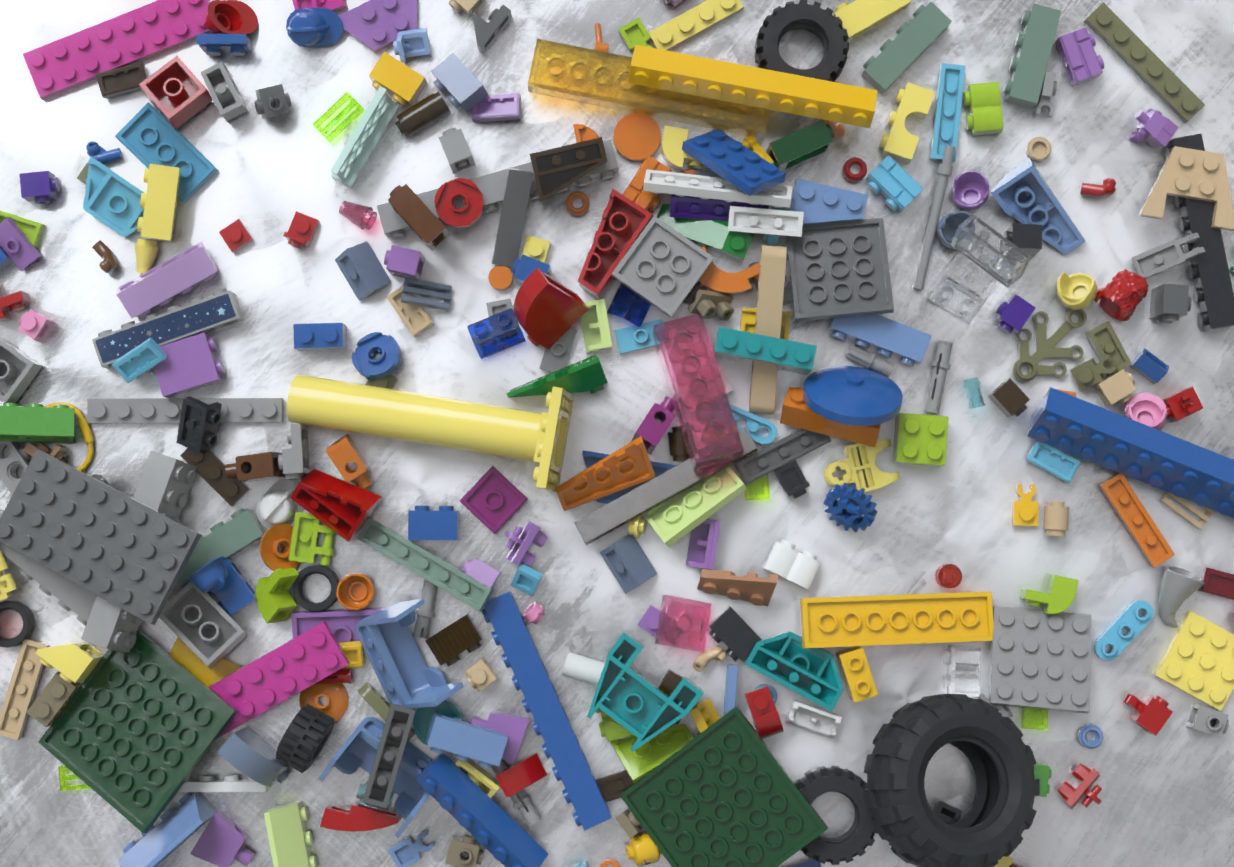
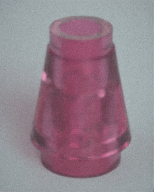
M344 201L339 209V214L362 230L365 228L371 229L377 218V212L373 211L372 207Z

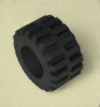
M310 704L305 705L296 714L277 747L276 758L301 773L308 770L327 742L334 727V718Z

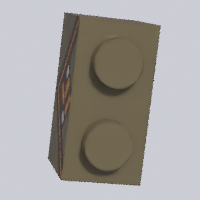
M56 672L26 713L43 726H50L82 683H69L60 677L59 674L61 672Z

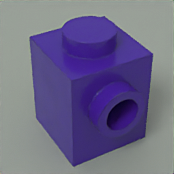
M50 171L19 174L21 198L28 202L35 201V204L50 203V199H57L60 184L58 178Z
M1015 294L1010 297L1008 302L1003 301L996 310L998 316L995 321L999 323L998 327L1008 334H1011V332L1016 334L1020 332L1036 307Z

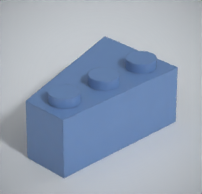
M797 178L794 183L791 204L788 210L804 212L803 225L862 220L868 195Z
M434 710L425 739L427 745L431 746L430 750L433 752L444 754L445 751L455 753L454 757L457 759L468 761L469 758L479 760V765L492 768L493 765L500 766L508 736L478 724L473 725L463 722V719L457 717L453 719L443 716L441 712Z

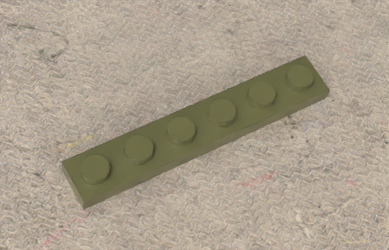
M1104 2L1086 18L1084 22L1185 123L1205 106Z

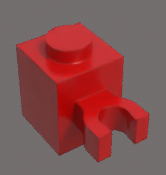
M1193 386L1162 399L1167 408L1166 419H1169L1170 423L1179 421L1203 409Z
M1128 693L1123 699L1124 703L1136 710L1130 720L1149 734L1155 736L1173 713V711L1167 708L1169 703L1158 695L1155 698L1146 695L1144 700L1140 701L1137 697Z

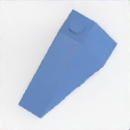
M1030 158L1010 170L991 191V194L1003 211L1009 216L1014 217L1022 224L1042 225V239L1064 255L1086 242Z

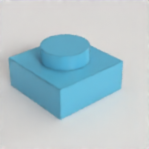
M521 563L511 586L533 596L543 574Z

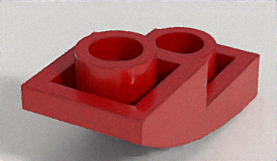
M537 753L519 763L506 768L498 773L496 777L507 798L537 782L547 774Z

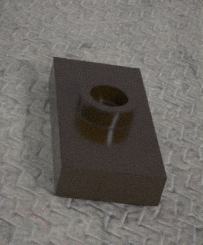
M142 61L97 73L96 77L101 96L105 99L141 89L139 84L148 78L145 63Z

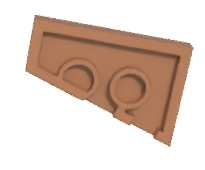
M702 569L697 589L707 594H719L727 596L732 600L751 602L756 606H768L778 581V574H770L769 578L757 577V573L748 572L746 576H736L732 571Z

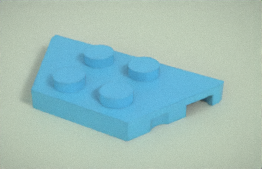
M91 156L88 162L89 168L83 210L121 236L127 237L137 231L138 218L143 217L144 208L140 207L141 194L145 192Z

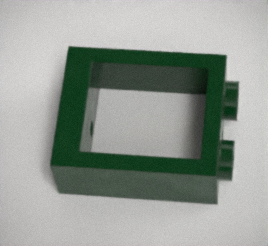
M820 120L769 143L766 153L771 157L779 170L785 171L827 152L833 143L834 132L830 124L826 125L824 120Z

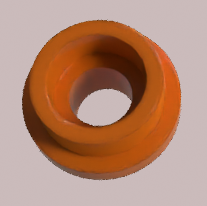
M575 191L568 195L566 198V208L569 213L580 216L588 211L590 202L585 193ZM575 200H580L582 202V206L580 208H575L573 206V202Z

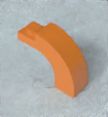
M705 246L701 247L704 251L709 253ZM712 261L699 279V282L716 292L728 294L748 292L753 290L749 280L754 279L757 282L759 279L760 262L743 271L729 273L717 268Z

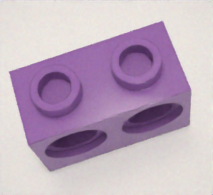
M395 245L391 246L390 251H386L384 265H387L386 269L391 275L402 278L421 279L425 263V257L421 251Z

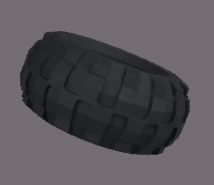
M938 694L922 697L920 700L907 703L895 711L892 715L893 719L888 724H883L873 739L872 744L875 746L872 754L866 756L864 773L867 774V788L863 789L866 807H870L874 816L871 819L872 824L881 839L887 840L892 852L904 862L917 867H994L998 864V860L1002 859L1003 856L1008 857L1023 840L1021 836L1023 831L1028 830L1032 826L1037 812L1033 809L1034 798L1040 795V779H1035L1033 765L1037 763L1030 746L1025 745L1022 741L1023 734L1009 717H1003L998 712L999 709L982 699L970 698L965 694ZM946 744L957 747L966 755L973 767L976 778V793L970 809L960 820L950 825L943 822L933 812L926 798L924 778L929 761Z

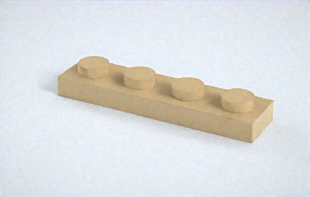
M25 639L22 642L0 713V735L15 740L21 739L28 717L26 712L31 707L44 666L40 662L41 657L36 654V651L47 648L50 645L31 639Z

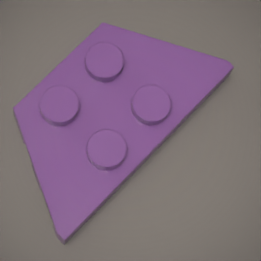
M369 0L341 14L339 17L346 32L377 53L393 45V41L397 39L398 32L418 29V1Z

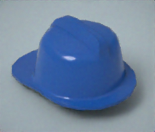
M300 8L290 13L286 22V30L290 39L298 46L326 47L333 45L340 39L343 32V24L338 14L331 9Z
M221 556L210 561L182 584L191 581L204 593L219 592L229 576L223 562L225 557Z

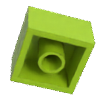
M899 413L895 417L892 463L945 466L949 417Z

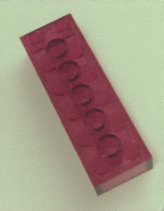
M698 313L655 324L652 336L693 470L740 458L744 449L703 317Z

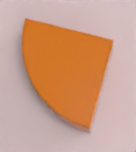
M573 124L577 143L599 138L598 134L591 128L583 124Z

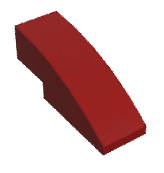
M358 802L352 804L351 810L328 805L325 808L320 827L350 832L370 831L398 824L401 816Z

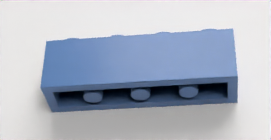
M878 314L832 318L828 330L833 332V337L845 340L846 337L855 340L854 344L861 348L868 349L869 346L878 349V354L888 358L894 355L901 358V363L912 367L914 364L922 363L932 336Z

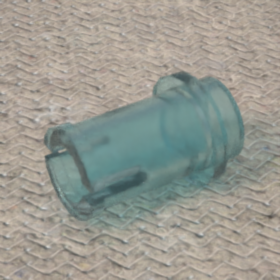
M978 377L963 380V388H966L970 409L984 406L985 403L980 388L982 382L978 380Z

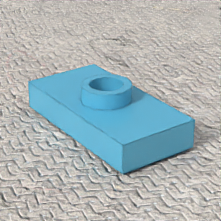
M662 319L614 330L620 355L667 343Z
M151 337L115 360L112 366L127 383H130L165 360L167 355Z
M1037 440L1025 459L1066 483L1071 482L1081 463L1061 450Z

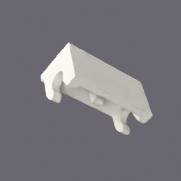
M793 699L785 723L832 739L836 735V727L840 724L842 717Z

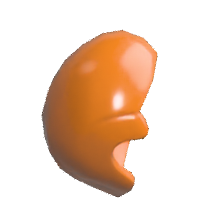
M349 574L339 581L337 585L336 596L338 601L348 610L357 611L364 609L374 599L375 588L372 581L363 574Z

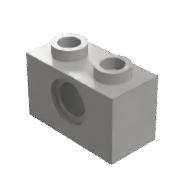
M219 62L200 72L220 115L226 122L248 111L223 62Z
M451 128L442 133L443 136L438 137L453 174L476 165L462 129L456 130V128Z

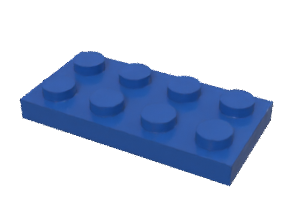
M715 129L683 141L682 150L749 196L785 181L786 173L779 170L774 164L761 158L757 153L743 146L741 142L725 134L722 130Z

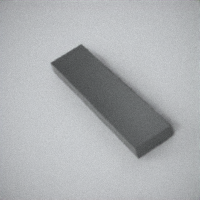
M509 168L492 264L513 267L515 260L518 259L534 175L531 171Z
M801 429L734 463L744 484L747 485L831 442V439L828 435Z

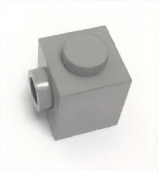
M1193 703L1186 726L1221 738L1222 734H1225L1228 730L1229 720L1227 719L1229 715Z

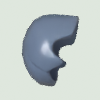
M954 211L946 214L938 223L937 236L941 243L950 249L965 247L971 239L975 238L977 232V224L973 216L966 211Z

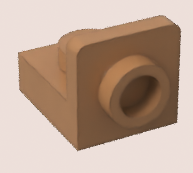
M28 442L23 449L32 457L36 449H40L61 461L65 459L66 455L64 453L67 450L63 445H56L53 451L49 453L51 449L41 442L37 444Z

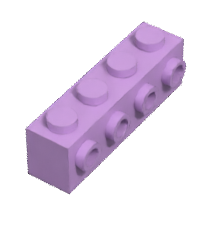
M201 241L116 288V295L131 319L136 316L142 318L152 311V307L158 304L160 306L166 305L173 299L172 296L179 292L181 294L189 292L197 282L202 280L204 283L211 280L215 276V272H217V265Z

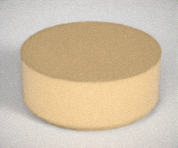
M1043 137L1033 138L1026 146V155L1033 162H1042L1051 154V144Z

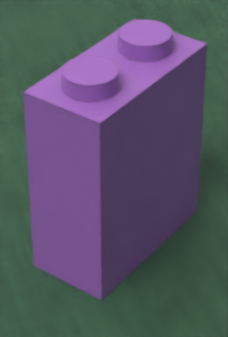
M204 332L160 346L167 357L154 366V370L163 397L171 398L224 381L222 374H225L224 366L221 360L217 361L215 351H218L214 337H210L209 334Z

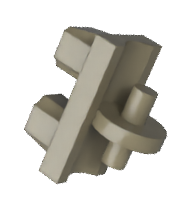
M701 286L694 293L695 301L687 308L690 313L701 314L705 319L718 316L720 320L728 321L734 312L730 305L733 297L731 294L714 292L706 286Z

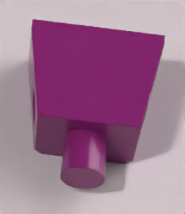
M665 396L660 405L654 403L635 432L631 442L642 436L647 453L651 455L676 416L672 412L677 406V402Z

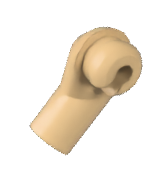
M715 646L702 652L692 666L694 670L702 672L711 660L715 659L717 663L724 661L727 653L722 650L723 647Z

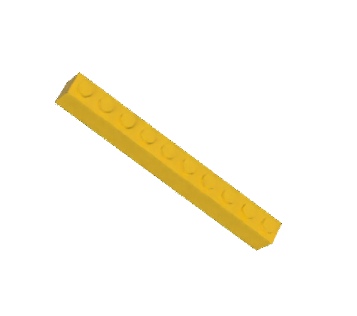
M635 45L628 83L865 128L871 127L878 91Z

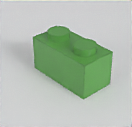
M1037 763L1033 765L1035 779H1040L1039 796L1047 797V793L1050 791L1048 780L1051 778L1052 770L1048 765Z

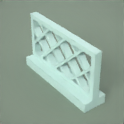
M379 87L330 170L332 172L330 176L351 189H353L400 109V105L392 101L387 89Z

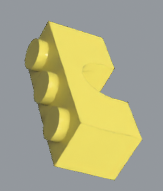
M909 82L904 89H899L895 102L899 103L897 110L891 111L887 122L888 125H891L889 133H884L879 147L883 148L882 156L887 157L890 155L894 160L905 164L910 163L919 137L910 134L906 130L905 119L908 117H918L924 120L930 109L935 91Z

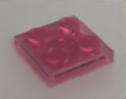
M663 595L655 644L704 652L712 604Z

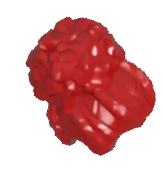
M1124 269L1112 278L1113 281L1099 289L1094 298L1095 303L1100 299V306L1104 312L1110 315L1111 318L1119 321H1128L1136 306L1142 301V298L1146 297L1149 287L1145 277Z

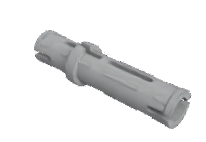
M938 340L935 360L931 363L933 370L924 409L926 413L937 415L940 413L947 370H950L951 367L949 360L953 346L952 342Z
M424 579L420 598L424 599L425 604L415 611L417 619L412 635L413 637L428 639L431 617L434 618L435 615L433 607L438 587Z
M501 759L500 766L493 765L492 770L497 775L508 768V766ZM521 790L517 793L527 807L528 812L516 796V793L510 796L514 803L512 805L514 809H518L528 827H530L542 818L530 802L531 797L529 794L526 795Z

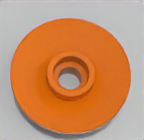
M274 525L265 532L261 539V558L265 565L273 571L279 568L295 567L296 569L302 563L288 561L292 525ZM278 544L282 546L280 553L277 551Z
M342 683L313 684L302 690L299 698L300 708L310 704L334 718V722L344 715L349 701L347 690ZM320 696H324L327 699L326 705L319 704L318 699Z

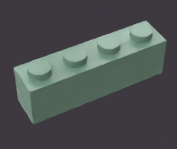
M930 2L926 7L922 4L913 13L915 18L910 24L904 22L896 31L898 36L893 41L888 39L880 47L881 53L876 58L871 56L863 65L865 70L861 76L878 90L881 95L903 75L951 24L952 21L934 3Z
M1034 3L1028 10H1024L1021 24L1024 25L1023 32L1018 34L1015 42V47L1018 48L1017 55L1012 57L1009 70L1012 71L1011 79L1006 80L1003 93L1006 94L1005 102L1032 109L1038 104L1061 10Z
M242 508L231 515L232 520L225 524L223 521L217 523L210 528L211 533L205 537L201 534L177 581L179 587H185L190 581L182 583L189 580L195 572L210 561L221 556L229 559L263 537L266 531L253 510L245 511Z

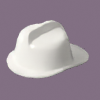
M282 478L274 483L261 497L257 504L256 514L264 527L269 529L277 524H290L294 520L295 512H301L304 509L290 499L300 480Z

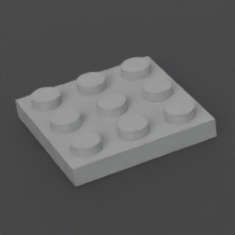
M654 215L611 276L672 318L712 263L714 257Z

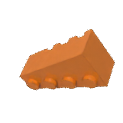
M801 387L788 388L780 420L781 424L871 447H876L882 424L855 426L826 419L808 407L804 401L803 388Z

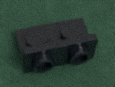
M191 396L183 398L176 443L198 453L214 448L218 438L217 430L221 419L222 404L215 402L209 405Z

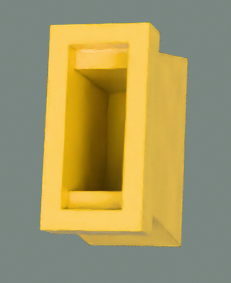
M855 646L836 652L835 655L850 700H853L855 703L877 696L878 693L864 649Z

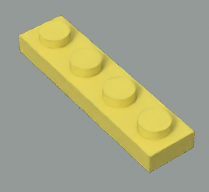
M706 0L648 33L656 49L669 51L742 11L744 6L740 0Z

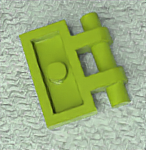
M295 512L288 561L313 564L314 555L316 554L321 555L320 565L330 566L331 557H334L335 550L332 549L333 539L337 533L328 526L319 525V520L312 514ZM318 533L324 534L323 547H316Z

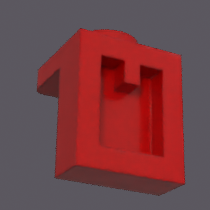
M296 211L288 232H284L283 235L289 240L287 244L301 249L302 245L309 248L320 221Z

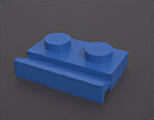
M197 34V44H199L203 52L210 56H219L221 52H230L234 56H243L245 52H252V42L246 37V34Z

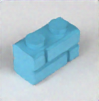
M890 155L866 178L869 181L868 187L876 194L880 192L886 198L885 203L893 211L899 210L902 212L924 189Z

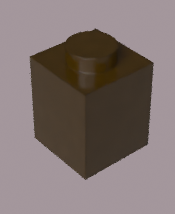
M1011 378L1006 379L988 395L1007 418L1013 415L1018 417L1028 408L1025 404L1030 400Z

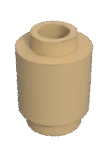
M1050 501L1049 506H1044L1043 529H1046V535L1066 536V530L1069 527V507H1064L1065 502Z

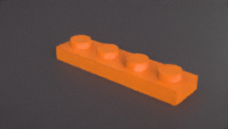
M1118 473L1099 485L1152 568L1159 566L1175 555L1123 474Z

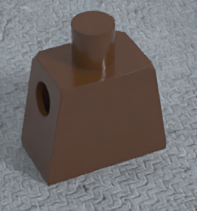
M266 452L237 456L235 458L236 463L226 464L227 478L237 477L238 481L244 482L285 478V474H283V470L279 469L278 457L282 453Z

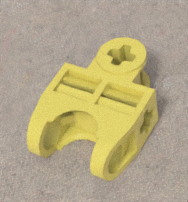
M890 439L877 440L876 447L860 443L843 447L845 459L833 462L825 468V481L831 486L836 484L842 486L845 482L847 484L852 483V485L856 484L857 490L860 491L864 488L865 492L882 488L900 479L899 472L891 474L883 472L875 464L877 454L883 451V448L891 446ZM835 467L838 471L842 470L843 475L839 477L840 481L837 477L833 478L832 473L836 471Z

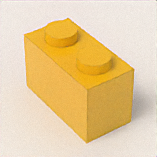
M385 51L368 75L373 82L371 85L378 90L380 86L387 89L393 95L391 98L402 106L405 103L412 106L427 84L425 77Z

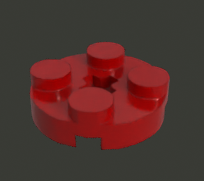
M456 178L445 182L439 187L435 195L436 212L441 220L451 227H470L482 215L484 209L483 195L477 185L468 179ZM463 197V202L466 204L465 207L455 209L456 205L453 203V200Z

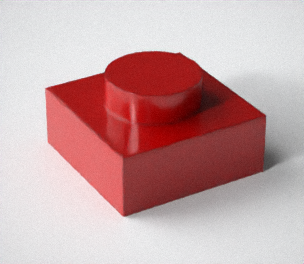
M240 219L219 231V234L232 253L253 241V238Z

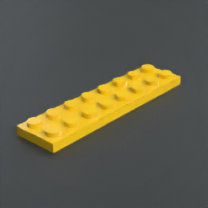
M992 592L800 598L802 648L993 641Z

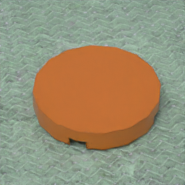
M631 113L617 122L614 129L613 142L616 150L622 157L628 160L643 161L647 155L652 157L657 152L661 143V131L658 123L651 116L644 113Z

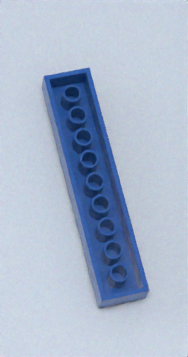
M1050 387L1033 412L1027 432L1028 437L1124 474L1129 478L1149 484L1152 487L1169 492L1177 497L1194 502L1197 505L1217 511L1222 515L1234 518L1233 459Z

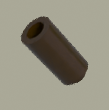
M436 91L397 115L398 121L395 124L402 135L407 133L410 137L450 112L440 93Z

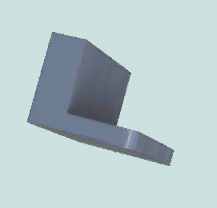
M368 242L347 248L335 259L358 301L367 298L376 289L391 283Z
M628 534L600 552L625 594L657 574L634 535Z

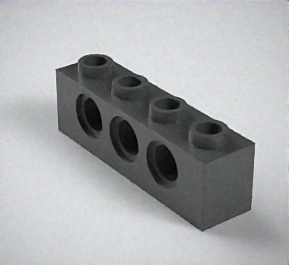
M391 703L362 802L387 809L415 715V709Z

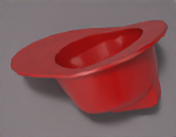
M212 0L207 7L208 13L203 28L210 30L212 34H250L257 29L258 18L254 10L242 1Z

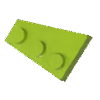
M682 724L672 728L668 727L635 751L630 750L637 740L635 735L624 740L610 741V744L633 783H636L689 743L694 737L687 726Z

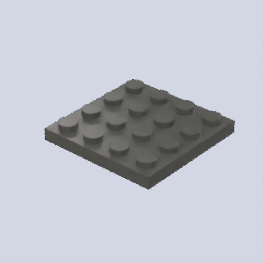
M883 218L803 225L801 237L786 236L795 322L894 312Z

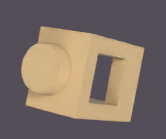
M484 657L464 672L467 681L478 692L498 678Z

